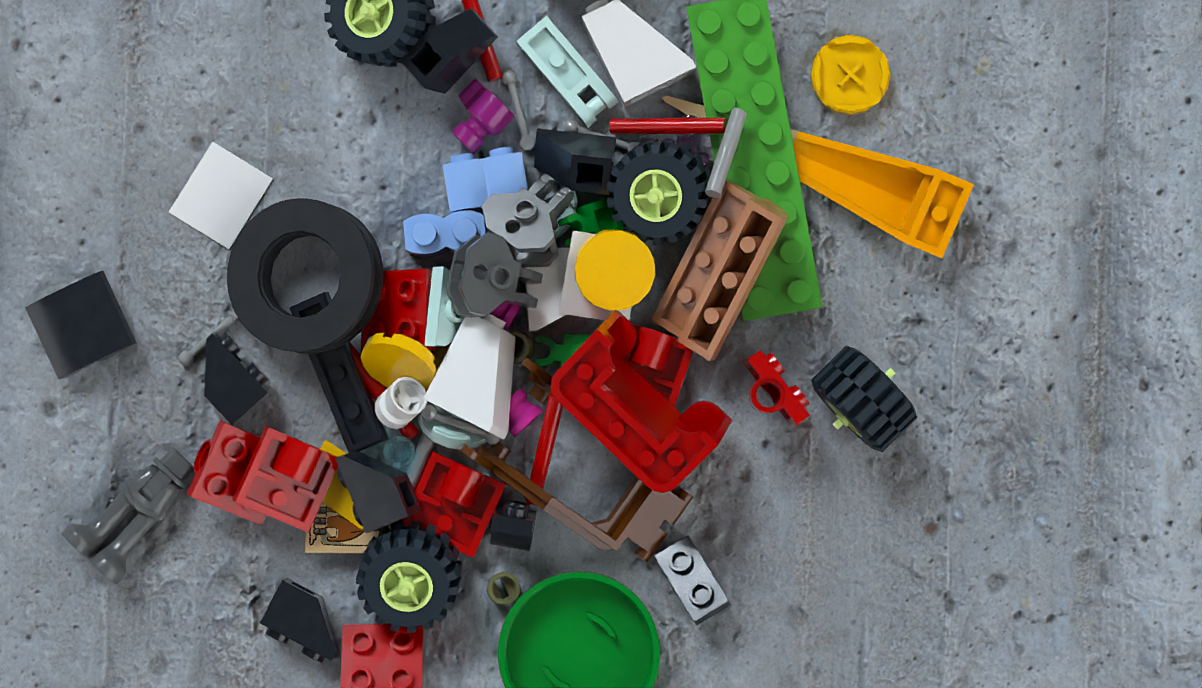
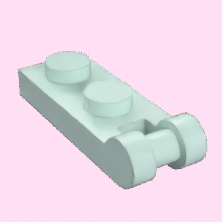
M547 16L516 41L521 50L572 108L586 127L589 128L597 121L595 116L605 108L610 110L618 103L614 94ZM590 87L596 96L585 104L578 95Z

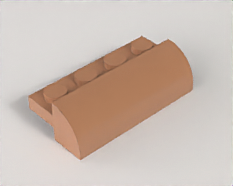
M726 179L721 197L712 198L651 320L679 337L677 341L709 361L716 360L789 218L787 212L769 199L759 198Z

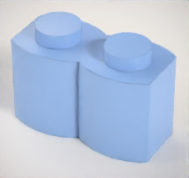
M503 147L490 150V157L474 159L472 153L451 156L450 163L443 165L450 214L458 211H483L482 204L491 194L518 193L522 187L528 190L522 152L513 153L512 147Z
M458 211L444 218L434 214H419L403 221L405 249L409 254L417 257H435L444 254L448 250L454 252L472 236H483L487 233L484 215L475 211Z

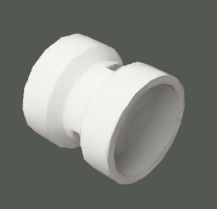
M398 378L377 398L375 402L377 418L383 425L389 428H403L425 408L427 400L423 399L426 394L425 388L419 381L413 378Z

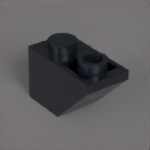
M469 8L426 31L416 45L400 61L425 89L446 94L498 36L474 9Z
M537 128L534 168L543 174H548L557 183L572 191L609 195V191L606 190L607 183L613 176L611 172L614 168L617 137Z
M213 331L206 339L204 396L233 425L268 393L269 389L264 383L269 379L254 362L247 366L237 355L241 348L226 332L219 336Z
M359 451L335 458L338 464V478L343 487L348 489L354 503L352 508L354 517L358 524L364 527L366 534L422 511L407 473Z
M289 578L283 579L260 624L268 627L266 634L284 644H287L289 639L304 646L301 652L311 659L323 663L325 658L332 661L336 658L339 648L323 596Z

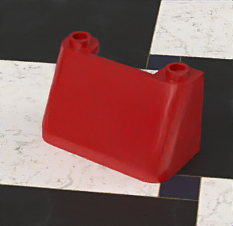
M614 310L556 371L551 380L552 394L568 412L648 488L660 493L670 492L719 445L733 420L719 406L705 400L695 402L681 414L624 359L636 344V329L620 311Z

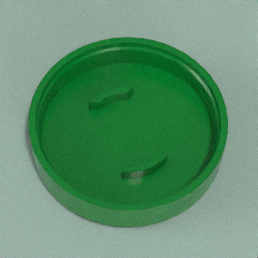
M591 571L562 572L542 579L531 586L518 598L509 611L502 626L498 643V665L505 688H653L660 662V645L657 630L645 604L623 583L612 577Z

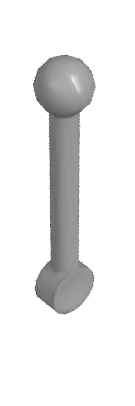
M506 70L502 74V81L508 85L522 136L519 141L520 147L525 151H530L535 146V139L529 135L515 84L517 74L513 70Z
M568 120L564 124V131L607 136L581 127L575 120ZM616 139V147L628 152L640 144L638 141L628 143Z
M235 311L213 331L220 335L230 325L238 321L239 319ZM208 335L191 350H185L180 353L179 362L182 365L189 366L194 362V357L206 347Z
M427 404L421 411L423 420L427 422L433 420L441 421L482 436L490 444H497L501 440L500 437L478 426L437 412L436 407L431 404Z

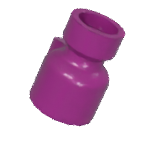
M474 78L458 95L469 113V120L467 122H460L451 133L475 154L484 144L485 136L498 135L515 116L496 96Z

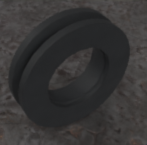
M308 198L280 201L255 215L237 237L227 267L229 298L243 326L255 338L271 347L302 354L328 352L354 339L373 317L383 289L384 272L382 257L378 245L367 227L357 217L340 207ZM306 236H315L328 243L338 257L341 273L338 290L329 305L317 314L302 318L294 317L280 307L273 295L271 275L274 261L281 250L293 240Z

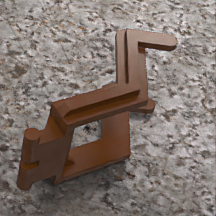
M525 358L521 364L532 372L527 379L535 384L528 394L545 405L549 394L552 392V376L528 358ZM500 442L492 444L489 449L481 444L476 451L466 444L460 449L466 456L494 473L542 510L602 551L612 548L618 551L626 538H629L639 545L635 554L646 562L650 560L667 536V533L659 528L661 524L666 520L674 526L693 499V496L680 488L676 495L671 491L664 493L655 492L636 477L607 519L591 523L508 464L505 460L511 453V450Z

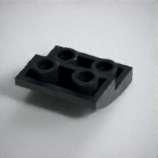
M99 271L25 307L58 380L67 378L97 361L106 360L137 343L104 271Z

